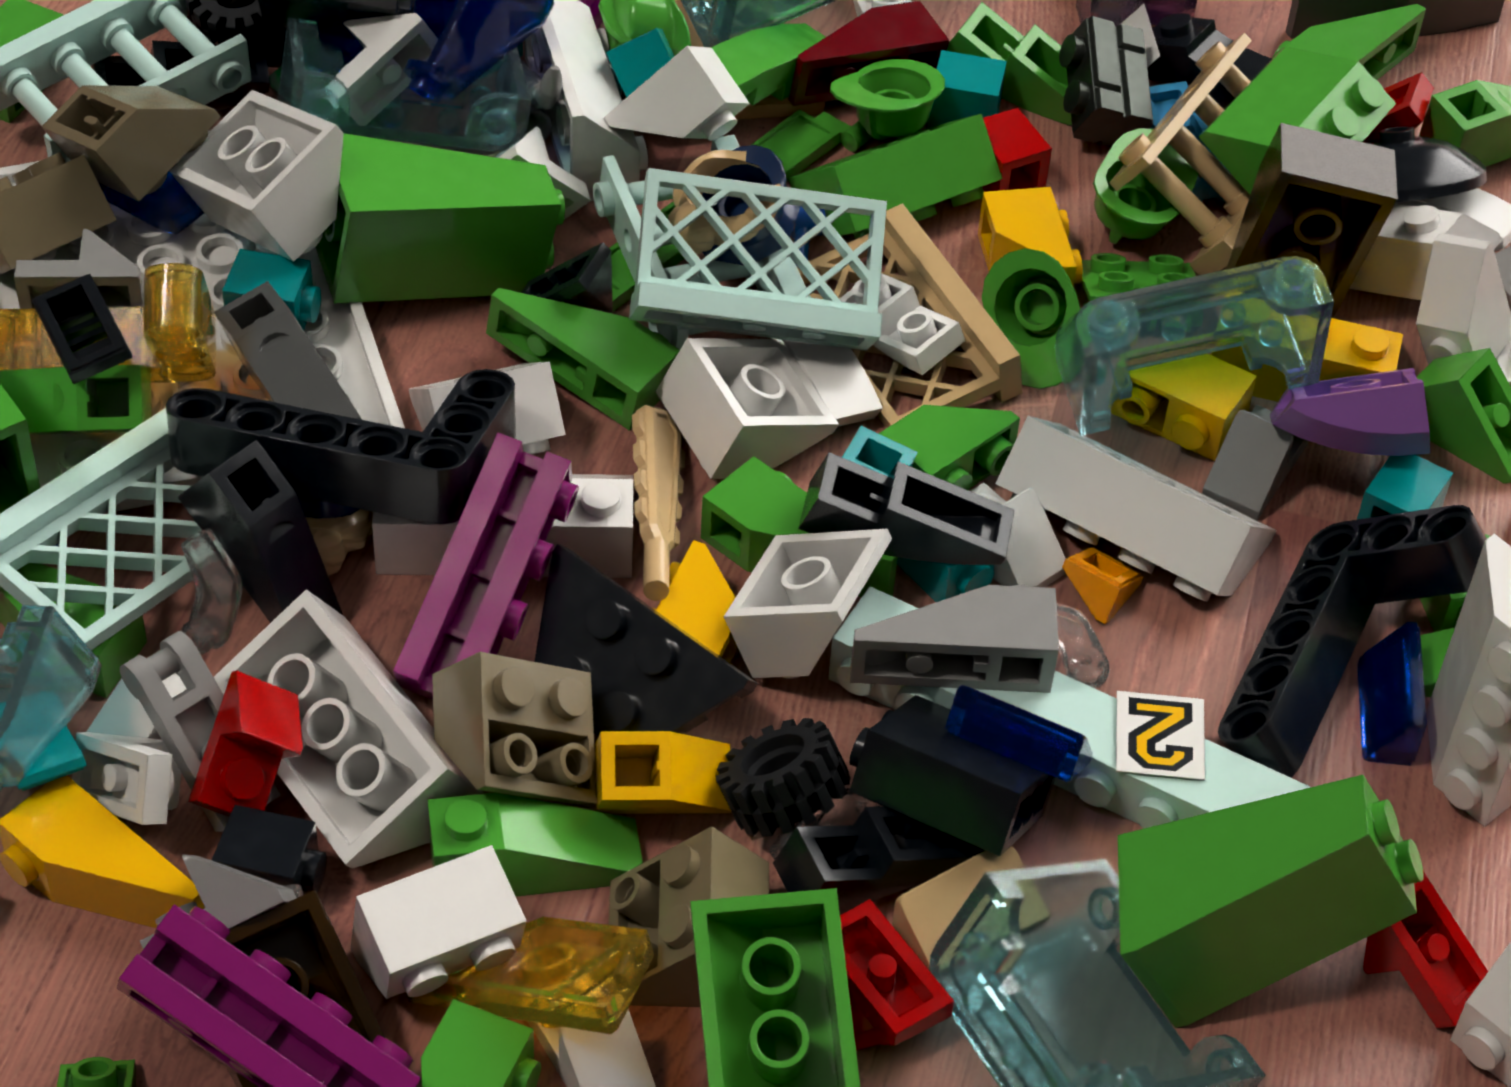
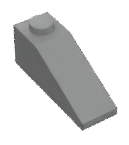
M986 585L855 629L850 666V683L1051 693L1059 652L1056 588L1029 587L1025 585Z

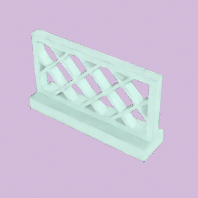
M648 168L645 176L635 290L631 295L629 320L867 351L881 337L882 313H878L887 201ZM659 187L683 190L697 209L673 226L657 207ZM700 192L715 195L706 201ZM726 196L742 198L757 216L735 234L730 231L712 208ZM760 201L774 202V204L766 209ZM786 204L801 206L816 224L815 227L794 243L772 217L774 213ZM819 209L832 210L834 212L825 217ZM845 212L870 216L868 240L854 251L831 224ZM703 215L723 239L724 243L700 260L679 233ZM763 223L784 251L760 268L739 241ZM655 224H657L664 234L654 241ZM821 231L844 258L822 276L819 275L799 250V248ZM669 240L692 267L678 279L651 276L653 253ZM729 248L752 275L737 288L722 286L706 267ZM867 250V261L865 266L862 263V261L858 258V256H860ZM788 257L793 260L811 283L810 286L797 296L782 294L766 275ZM849 265L865 284L863 304L841 302L826 282ZM698 274L704 283L691 282L688 280H690L693 276ZM758 282V284L762 287L764 291L751 290L748 288H750L753 284ZM817 290L823 299L810 298L808 296Z
M166 408L0 513V586L81 656L93 650L223 559L212 543H209V539L195 521L163 519V502L181 503L178 496L191 487L189 485L163 484V474L174 467L170 457ZM125 499L154 501V518L116 515V505ZM78 530L106 532V550L67 547V537ZM115 533L153 536V553L115 551ZM162 538L200 539V550L192 556L162 554ZM28 563L58 565L57 583L28 581L17 570ZM66 565L105 568V586L65 584ZM114 569L152 571L153 582L144 589L114 587ZM65 602L104 605V616L84 629L64 612Z

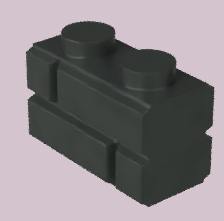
M1091 16L1086 18L1073 34L1068 35L1064 39L1060 49V65L1067 69L1068 87L1063 101L1064 110L1067 113H1071L1073 138L1093 143L1102 141V145L1112 147L1124 133L1138 128L1149 129L1153 125L1143 29L1125 24L1115 26L1113 21Z

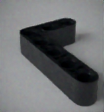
M489 369L475 370L461 377L423 432L203 388L185 389L177 392L166 403L171 462L180 471L204 477L257 440L299 497L430 524L442 525L459 521L497 433L516 438L514 380L504 372Z
M1451 505L1344 521L1329 525L1315 534L1306 545L1219 724L1218 735L1224 746L1290 778L1293 777L1307 754L1375 604L1468 591L1484 542L1487 539L1471 509L1464 505Z

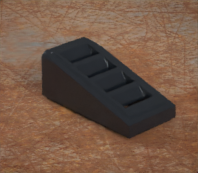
M91 274L82 276L31 299L73 385L133 358Z

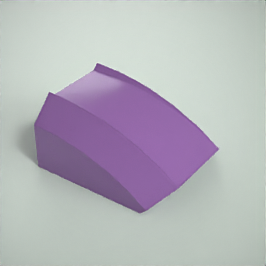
M1414 368L1292 384L1285 390L1270 414L1272 425L1299 438L1334 449L1388 456L1431 454L1424 382L1422 379H1417Z

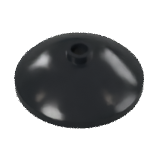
M1413 127L1384 128L1379 130V139L1366 142L1395 150L1398 196L1396 202L1432 199L1459 194L1476 189L1487 182V168L1474 155L1444 140L1414 136Z

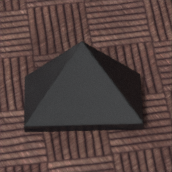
M603 242L528 281L521 293L611 313L613 312L611 250Z

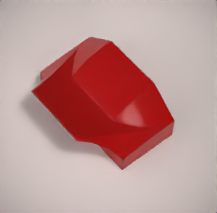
M871 899L840 915L856 1051L878 1044L895 1046L952 1016L953 998Z

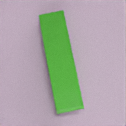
M806 23L777 24L751 30L713 46L712 49L748 102L753 106L770 94L780 101L789 97L798 55L826 38V36Z

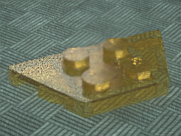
M542 916L526 923L521 946L515 948L516 953L506 962L482 971L476 970L474 965L449 974L447 982L436 990L418 997H409L408 995L407 997L410 1003L448 1008L452 1000L455 999L506 1019L536 1022L545 1028L567 1027L612 1034L618 1030L654 957V953L646 929Z

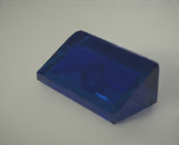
M1406 622L1368 649L1357 662L1362 757L1368 762L1411 766L1412 761L1415 762L1427 727L1420 627H1417L1416 622Z
M961 685L956 691L944 728L951 734L1065 782L1071 781L1090 763L1093 755L1088 739L1083 734L965 685Z

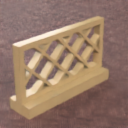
M902 203L887 210L883 254L888 259L885 271L881 273L913 286L920 306L959 322L965 342L956 348L957 351H952L935 365L930 381L900 376L904 365L895 360L889 373L864 369L883 407L877 414L883 425L888 428L923 405L964 408L993 393L1001 403L1022 394L1021 362L1018 351ZM869 233L847 244L854 251L868 240ZM834 249L809 262L819 275L822 276L844 258ZM866 250L864 253H862L860 256H858V258H859V259H862V258L866 257V256H867V250ZM849 265L831 278V280L838 281L834 293L838 298H841L846 294L850 283L855 284L860 280ZM797 267L805 285L810 283V281L806 278L802 271ZM810 294L811 298L823 299L820 294ZM873 345L867 351L853 349L860 364H862L866 352L886 355ZM947 366L972 370L977 379L962 386L941 383ZM894 391L924 396L920 406L899 416L890 405Z

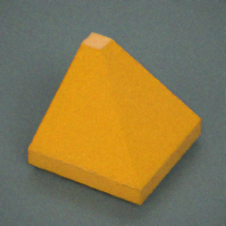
M1089 547L1066 558L1062 566L1094 618L1103 624L1108 623L1138 588L1144 577L1137 570L1094 547Z

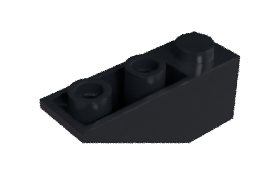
M257 440L209 472L178 496L180 502L270 623L306 589L343 615L298 496Z

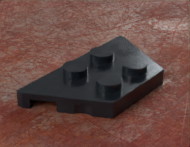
M559 544L556 545L551 555L534 662L591 672L593 727L596 736L599 737L601 731H671L687 733L707 721L708 717L706 714L736 696L744 698L755 690L758 685L756 681L572 550Z

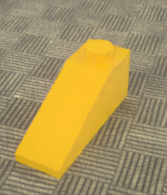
M68 775L48 782L0 818V837L4 849L0 853V861L3 867L19 885L27 887L29 884L34 885L52 902L152 928H157L155 920L169 912L174 904L180 907L196 902L197 907L205 908L193 881Z

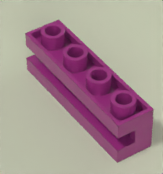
M499 432L497 433L394 667L393 673L396 682L401 688L433 700V673L479 652L497 655L504 638L512 641L516 639L528 610V604L520 600L530 578L537 581L542 579L554 548V544L546 542L555 519L566 522L578 494L579 486L571 483V460L548 451L544 459L523 451L522 441Z
M174 904L157 926L154 936L140 954L137 953L119 977L117 985L119 991L256 1087H416L421 1077L408 1069L413 1059L402 1048L380 1035H377L372 1043L347 1026L352 1020V1016L342 1006L319 992H316L311 1000L286 983L291 977V973L281 963L258 949H255L250 957L225 940L230 934V930L216 917L197 906H194L188 914Z

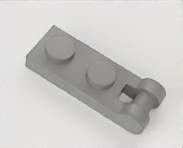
M177 631L160 642V650L148 658L138 655L121 665L120 674L130 693L141 702L169 753L173 754L172 758L192 791L224 695L193 641L184 632ZM175 673L182 680L186 690L171 698L162 681ZM274 783L267 804L281 795ZM201 807L215 832H223L229 817Z

